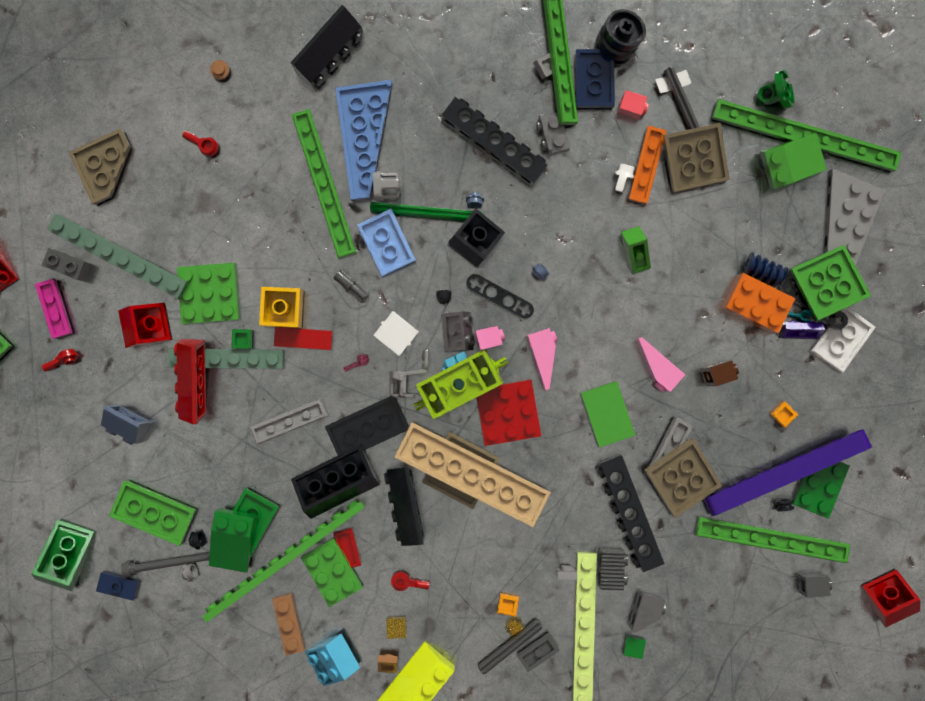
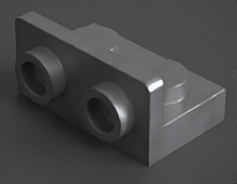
M558 114L539 115V121H536L538 132H542L543 139H541L543 151L546 150L547 155H552L570 150L565 126L559 125Z
M462 311L442 314L445 352L473 350L475 338L472 334L473 317L471 312Z

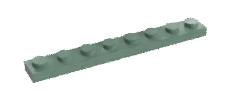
M57 213L54 214L46 229L177 299H181L189 282Z

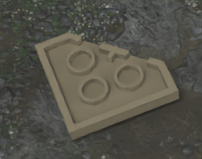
M121 128L69 152L93 205L112 197L131 146Z

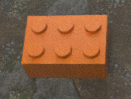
M741 273L736 276L721 309L770 334H776L780 332L796 298L745 273Z

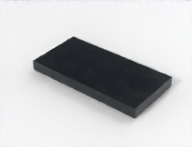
M389 396L325 426V429L337 455H340L358 445H361L363 450L373 447L407 431L409 425L396 397Z

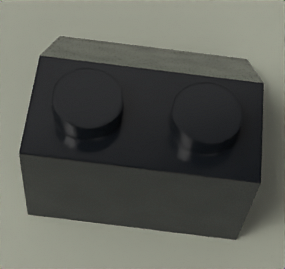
M475 208L449 240L448 244L478 267L505 232Z

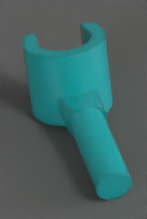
M803 310L801 313L789 312L787 316L801 319L803 323H807L811 320L804 319V317L812 316V314L808 310Z

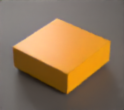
M785 401L770 413L783 428H786L798 416Z
M500 593L497 613L516 617L519 596Z

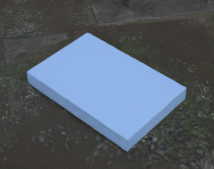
M392 209L357 224L381 277L416 261Z

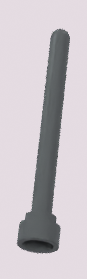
M209 553L142 564L124 562L121 564L122 577L129 578L133 577L137 572L208 561Z

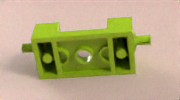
M483 349L416 384L422 400L414 403L415 409L418 411L426 406L432 418L436 419L504 384L499 368L509 364L508 361H505L507 358L503 357L495 362L488 350ZM456 379L464 381V388L462 390H457L454 387Z

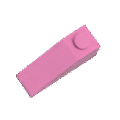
M550 328L527 335L544 390L550 389L556 349L555 343L558 342L555 332H551Z
M642 337L637 338V345L650 376L656 382L654 386L661 392H671L685 374Z

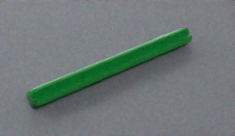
M371 202L370 212L382 213L392 209L394 215L466 221L473 212Z

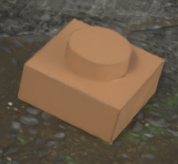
M391 654L378 655V672L397 673L398 656Z

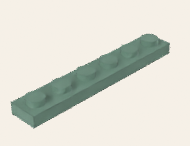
M168 348V368H174L177 363V356L174 355V348ZM205 349V368L284 369V350Z

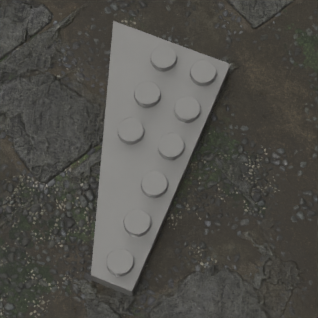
M831 169L825 253L845 245L856 265L886 190L838 170Z

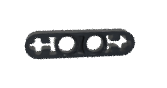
M472 274L467 278V287L475 294L522 319H528L533 315L534 307L530 302L480 275ZM478 278V283L481 285L486 282L487 285L484 287L483 293L479 292L481 288L478 286L472 288L470 280ZM489 287L496 288L497 295L495 297L487 296L486 290ZM506 296H511L514 299V303L510 307L505 306L503 303V298ZM517 300L521 301L519 306H529L530 314L522 315V310L519 308L516 311L512 310L516 306Z
M793 278L786 279L781 283L780 291L794 297L796 292L793 290L788 292L786 285L793 284L792 289L796 292L799 290V287ZM798 293L794 297L796 298L794 303L804 310L810 311L808 305L801 301L802 293ZM842 311L831 315L834 318L841 317L840 322L842 324L836 325V320L832 317L829 319L825 317L820 320L834 330H840L848 323L847 315Z

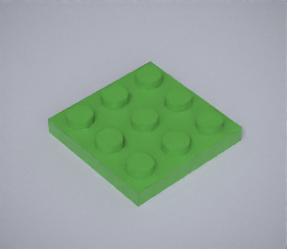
M845 245L790 270L816 322L871 297Z
M236 263L177 267V276L189 282L181 299H179L181 324L240 320Z

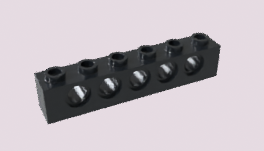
M454 97L441 115L445 123L531 186L535 185L546 170L548 164L545 163L546 160L538 154L535 156L530 152L531 149L523 143L520 145L515 141L516 138L512 134L501 131L497 123L486 120L482 112L477 109L475 111L471 109L469 103L464 99L460 98L459 100ZM466 114L470 119L467 122H463L460 120V116ZM477 126H483L485 128V131L483 133H478L475 131V128ZM498 137L501 142L499 144H492L490 139ZM513 148L516 154L509 156L506 153V149ZM528 159L531 162V166L524 167L521 161Z
M617 454L599 461L600 467L597 468L600 478H604L607 484L604 485L607 496L612 497L614 503H611L615 515L618 514L621 521H618L622 533L625 532L628 539L625 542L629 551L633 550L635 557L632 560L636 569L640 568L642 572H646L664 565L665 563L623 456ZM614 472H618L620 475L617 482H612L610 479L611 474ZM625 490L627 493L626 498L619 500L618 493ZM632 508L634 511L633 516L626 518L625 511ZM637 526L640 527V534L633 536L632 529ZM647 545V552L640 554V546Z

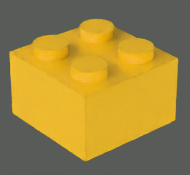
M261 287L259 325L263 327L302 328L304 290L300 288Z

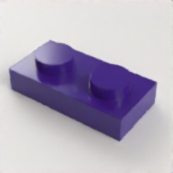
M814 321L807 323L785 322L780 330L781 338L819 339L825 330L824 323H816Z

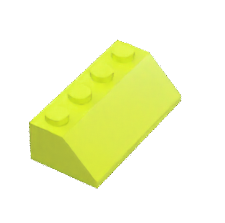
M424 641L377 701H431L454 673V664Z

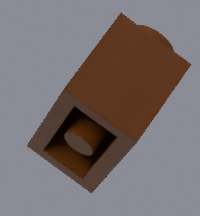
M732 360L721 361L701 368L707 386H719L738 379L737 374H739V370Z

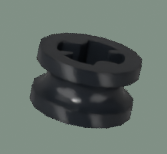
M793 499L776 500L775 504L778 505L776 510L779 512L794 510V506H792Z

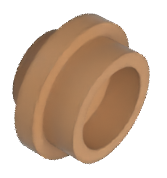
M217 60L212 63L210 73L215 79L223 80L229 75L230 69L226 62Z

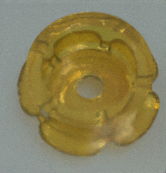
M516 619L507 625L508 630L506 633L509 632L512 637L524 628L521 624L522 621L517 622Z

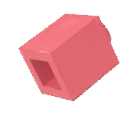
M625 90L617 113L639 120L647 112L649 105L646 103L647 97Z

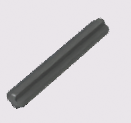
M674 67L665 69L664 73L688 128L700 127Z
M534 620L478 665L482 674L489 672L542 629L540 622Z

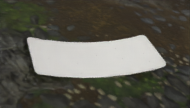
M687 70L676 73L682 87L691 84ZM666 77L655 79L660 93L672 91Z

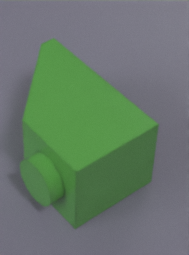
M638 226L622 231L623 247L632 273L635 274L650 269L648 241L641 228Z

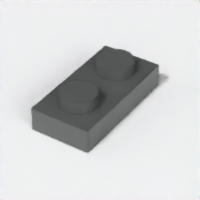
M547 633L519 652L517 657L527 672H530L560 651L550 634Z

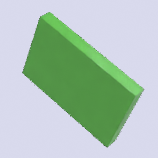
M617 381L580 393L599 448L635 436Z

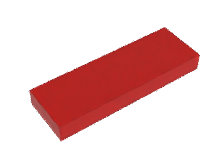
M275 327L274 346L332 350L333 331Z

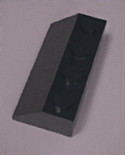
M341 5L290 62L296 74L313 89L316 85H321L325 79L324 76L336 68L339 59L346 57L350 52V47L361 40L363 36L362 26L346 7Z
M361 445L291 479L301 508L310 519L380 485Z
M405 464L387 468L384 478L386 485L389 484L391 492H388L389 503H393L394 511H391L393 522H397L398 530H395L396 539L401 542V546L423 545L425 536L411 465Z

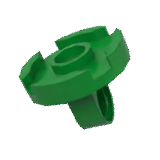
M786 70L777 71L775 73V82L759 89L758 97L764 104H773L780 101L784 109L794 107V91L792 84L786 81V78H789ZM767 90H772V96L769 99H764V93Z

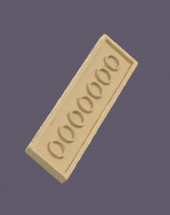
M413 422L395 455V458L531 527H534L551 493Z

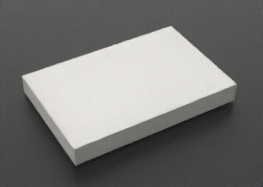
M849 307L841 310L847 315V325L840 330H834L827 326L810 350L811 353L839 373H843L876 328ZM841 317L833 318L836 320V325L842 324L840 322Z

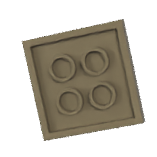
M721 123L662 135L672 192L730 180Z
M450 431L445 438L496 465L500 459ZM428 474L425 475L422 483L471 509H474L478 499Z
M693 438L688 439L644 469L674 518H677L722 487V484Z

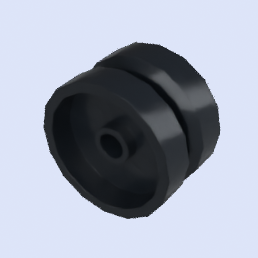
M619 9L613 11L598 32V47L604 55L615 61L630 59L645 39V24L636 13L630 10Z

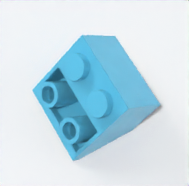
M342 634L330 637L305 652L309 664L313 666L317 678L323 686L344 681L360 668Z

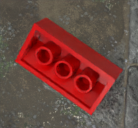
M181 339L174 346V355L177 356V363L174 367V373L177 375L175 394H178L175 411L178 413V419L190 424H198L206 415L205 340Z

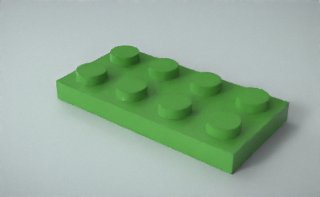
M124 480L109 517L181 546L196 509Z

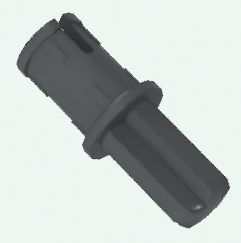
M339 270L333 277L334 280L345 288L346 292H350L360 302H363L368 297V293L356 284L357 281H353L342 270Z

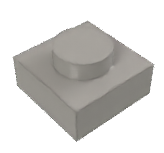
M550 53L533 62L541 79L552 74Z
M562 565L561 568H556V577L558 580H577V571L572 569V566Z

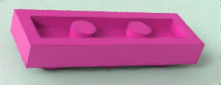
M52 278L35 284L51 338L57 339L72 334L71 325L56 279Z

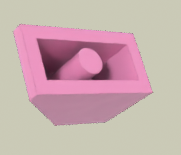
M498 326L475 331L480 351L503 345L502 341L505 340L503 330H499Z

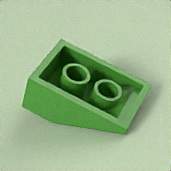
M817 133L759 151L769 187L773 189L827 170Z

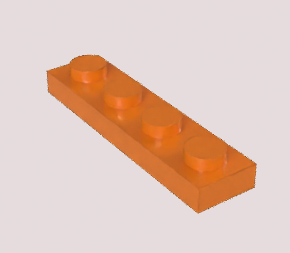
M647 126L628 200L647 205L664 143L662 135H666L667 130Z

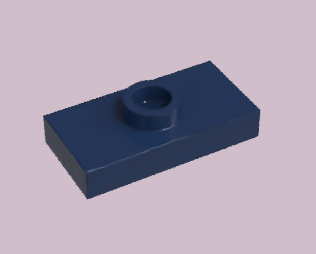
M101 572L96 592L134 601L140 581Z

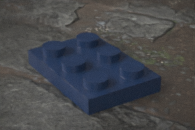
M576 49V108H614V60L604 55L600 49Z

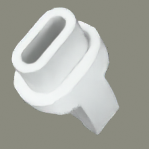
M620 164L618 171H615V175L619 177L615 191L623 193L627 180L634 179L633 172L635 168L633 166Z

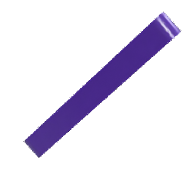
M861 429L715 492L704 498V501L711 516H716L872 448V445L864 429Z

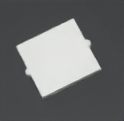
M392 311L388 318L381 322L382 325L373 336L400 356L406 347L411 345L410 342L419 331Z

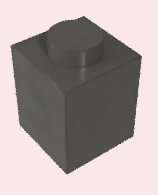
M823 573L799 574L802 595L805 597L830 596L832 582L829 576Z

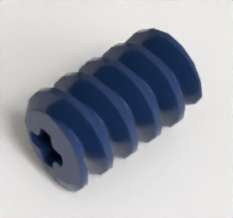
M754 252L749 254L744 265L745 274L748 275L752 272L753 278L759 275V281L766 278L767 285L773 281V288L781 284L788 273V267L783 268L782 264L776 265L775 261L769 262L768 258L762 259L759 254L754 257Z

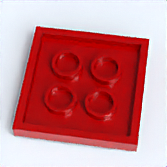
M532 380L503 384L476 397L485 446L541 436Z

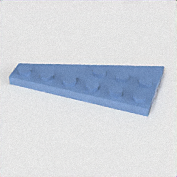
M392 80L335 88L351 201L371 198L373 172L376 171Z

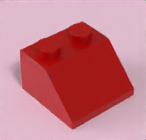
M164 302L128 306L118 310L125 348L171 340Z
M894 570L862 586L874 613L885 628L920 612V598L898 570Z

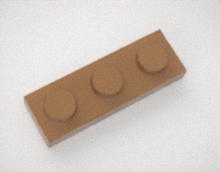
M292 593L274 597L272 601L285 656L303 652L305 647Z

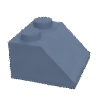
M105 405L101 426L106 428L105 431L114 436L118 434L123 437L122 440L133 445V443H141L152 422L120 405Z

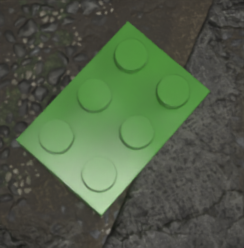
M335 538L328 540L301 556L304 565L328 607L363 588Z

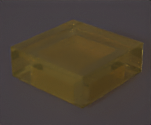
M406 617L386 618L387 639L407 637Z

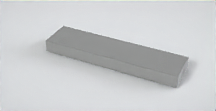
M322 398L253 425L250 427L256 445L325 418L328 416Z

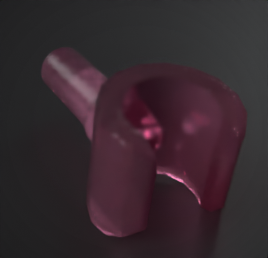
M357 355L358 362L343 367L344 371L367 365L369 362L368 355Z

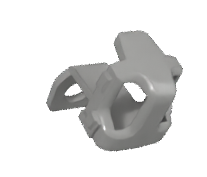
M373 172L371 198L356 201H370L373 198L375 201H384L386 199L396 200V198H399L401 184L397 173ZM381 177H396V179L383 180ZM396 189L397 195H382V191Z
M422 350V369L389 371V393L392 397H415V394H406V376L427 371L428 350ZM393 380L397 382L396 393H393Z

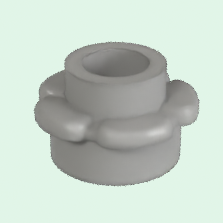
M195 564L183 565L181 576L184 580L192 582L193 579L198 577V569Z

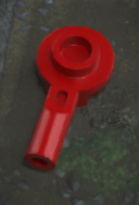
M188 131L183 132L182 137L198 145L203 155L210 157L217 153L218 143L213 138H199Z
M74 349L63 350L54 360L43 364L42 369L46 372L62 363L64 365L74 364L79 355Z
M397 572L391 579V585L397 591H404L408 587L429 589L430 582L410 579V576L405 572Z

